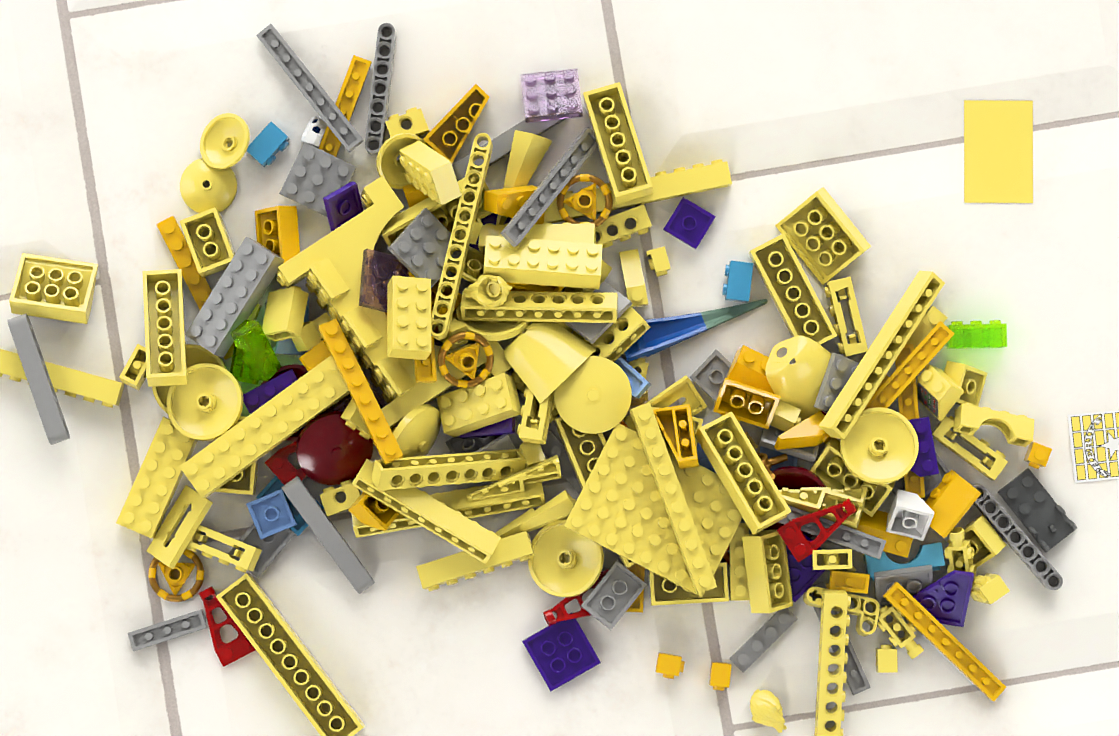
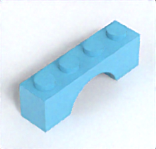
M941 542L920 545L915 558L903 564L893 562L887 557L885 552H882L880 560L863 554L866 574H870L872 581H874V572L932 565L933 571L941 570L940 566L945 565Z

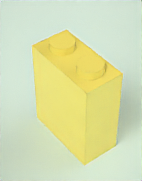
M290 286V288L269 292L261 335L274 342L300 337L309 293L303 291L299 286Z

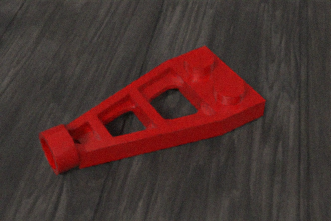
M297 442L279 449L264 462L284 485L296 476L301 481L307 477L301 468L296 469L288 461V456L296 451Z
M848 498L842 503L794 518L779 527L777 531L797 562H800L813 554L812 550H817L850 515L857 512V509ZM833 513L836 517V522L829 528H825L820 521V517ZM816 523L820 528L819 535L813 541H808L801 531L803 525Z
M608 569L601 572L599 578L590 589H594L609 571ZM584 593L574 597H566L551 610L543 612L548 626L561 621L592 616L581 607ZM576 599L581 610L568 614L565 605ZM552 612H554V613L557 614V618H556V619H555V617H554V615H553Z
M211 586L198 593L203 600L214 650L223 667L255 651L256 649L216 598L217 594ZM211 595L213 596V598H212L211 600H207V599H206L207 597H209V596H211ZM217 607L221 608L227 616V619L219 624L215 623L212 615L213 609ZM226 624L232 625L238 632V637L229 643H224L220 635L221 627Z

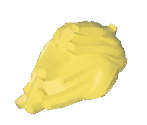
M483 274L478 277L476 282L464 289L466 293L464 297L473 298L484 307H497L507 301V296L512 286H509L501 276Z
M757 689L750 700L752 720L758 724L773 727L778 733L786 730L787 727L784 725L785 719L782 713L783 709L779 699L770 691H760Z

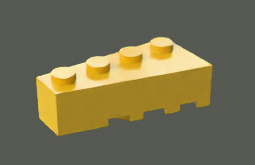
M475 84L423 140L431 149L451 161L452 164L487 103L489 96Z

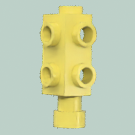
M954 527L949 533L951 541L948 547L945 548V558L949 559L950 562L947 567V574L953 570L972 572L976 576L977 568L973 564L974 548L971 547L970 540H963L965 538L964 529L962 527Z
M885 605L879 610L878 627L882 632H888L890 635L888 639L894 647H905L908 651L907 654L911 659H914L924 651L921 645L913 640L917 637L914 634L916 629L910 622L906 624L902 619L903 615L896 608ZM888 615L892 616V621L890 623L886 621V617ZM904 631V637L899 638L898 632Z

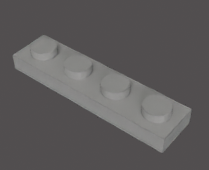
M788 608L777 611L729 659L744 673L798 618Z
M201 609L129 632L128 637L133 651L208 627Z

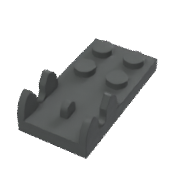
M1029 468L998 491L999 495L1046 553L1077 529L1076 524L1066 516L1065 510L1060 505H1057Z

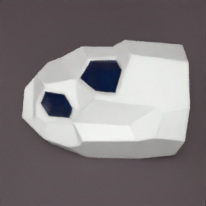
M320 116L311 118L301 138V142H306L316 148H319L326 130V123Z

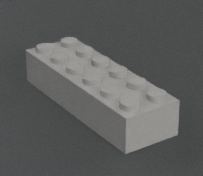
M246 237L185 335L212 354L224 358L276 275L278 267L283 264L284 259L257 241Z

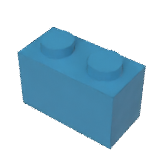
M270 122L248 146L247 152L263 167L269 166L275 161V155L287 148L290 139L274 123Z
M730 261L729 265L725 266L724 276H728L727 284H723L722 290L725 300L749 302L754 263Z

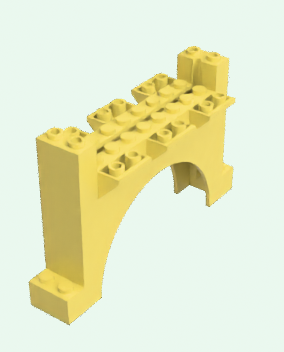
M381 176L363 188L361 202L366 210L280 265L277 269L278 277L276 279L281 287L290 288V286H294L306 278L307 283L305 286L311 294L315 293L318 298L316 302L320 308H325L332 320L337 318L350 347L356 356L361 359L366 369L370 368L372 371L371 382L383 392L381 396L388 405L381 410L391 429L399 424L414 408L430 403L454 385L447 382L439 370L438 354L441 346H435L437 377L435 383H416L414 359L387 357V315L381 308L374 292L371 262L374 247L381 236L383 228L394 216L400 213L404 206L385 178ZM487 341L493 351L494 362L492 370L486 379L510 372L512 366L507 361L504 350L498 341ZM481 344L476 371L478 369L483 370L487 361ZM468 345L458 346L453 349L450 347L446 355ZM445 359L446 367L451 376L460 380L468 377Z

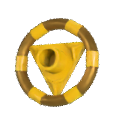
M590 174L575 175L558 194L557 209L565 222L571 224L582 223L575 221L569 216L564 208V204L593 220L589 223L595 224V227H598L611 213L613 204L612 194L607 184L600 178ZM577 182H593L592 185L564 200V196L573 184ZM596 185L600 187L606 200L605 208L597 219Z
M460 332L452 335L441 346L438 354V367L441 375L450 384L462 388L473 387L483 382L490 374L494 362L490 344L485 338L473 332ZM458 340L477 341L446 355V352L453 343ZM481 344L486 354L487 361L485 368L478 375V377L475 378L479 347ZM445 359L472 380H460L451 376L446 367Z
M185 549L183 555L190 558L194 563L177 562L174 569L160 562L155 557L152 559L148 578L153 591L159 597L170 602H182L193 597L199 591L204 580V567L195 552ZM157 565H159L174 595L164 591L157 584ZM196 566L197 573L194 586L181 595H177Z

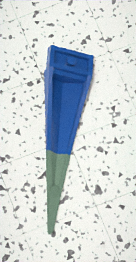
M767 299L705 312L647 319L645 321L651 328L624 352L627 362L644 356L647 358L765 305Z

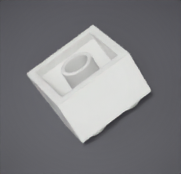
M898 489L887 515L886 532L924 541L933 519L934 511L917 494Z

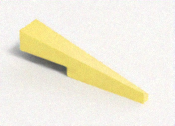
M515 130L503 188L527 186L551 145L552 140L536 134ZM498 214L496 225H504L508 217Z
M558 455L467 494L468 502L525 492L524 485L562 478Z
M801 487L800 489L782 488L779 492L787 505L809 513L842 503L849 498L856 507L857 512L850 515L842 525L857 530L868 488L850 489V487H844V489H831V487ZM833 513L822 516V518L836 522V517Z
M564 490L538 509H529L495 532V534L502 539L524 531L531 532L543 528L555 521L567 520L576 499H573Z

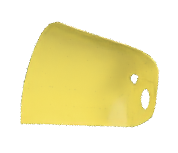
M532 322L525 328L527 332L523 333V330L504 350L507 361L540 404L596 351L594 347L555 322Z
M805 336L792 337L775 345L769 355L765 368L767 380L773 392L780 396V400L801 409L799 417L802 419L800 422L821 411L815 408L814 404L831 357L829 351ZM781 348H786L787 354L782 358L777 357V351ZM794 358L795 363L790 364L789 362Z

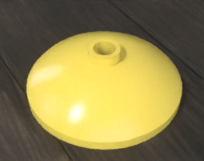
M232 113L221 114L211 120L204 129L200 140V152L203 160L209 166L216 169H227L237 164L246 153L249 145L250 132L248 125L241 117Z
M400 133L389 138L380 148L376 160L377 172L380 177L383 176L390 187L403 189L402 187L409 184L405 178L406 170L401 165L400 160H397V157L400 155V149L417 141L427 145L419 136L411 133Z
M201 158L192 162L184 170L180 180V193L187 206L195 212L201 213L214 207L219 212H222L235 199L237 179L231 168L216 169L209 166ZM206 181L210 182L208 188L204 187V182Z

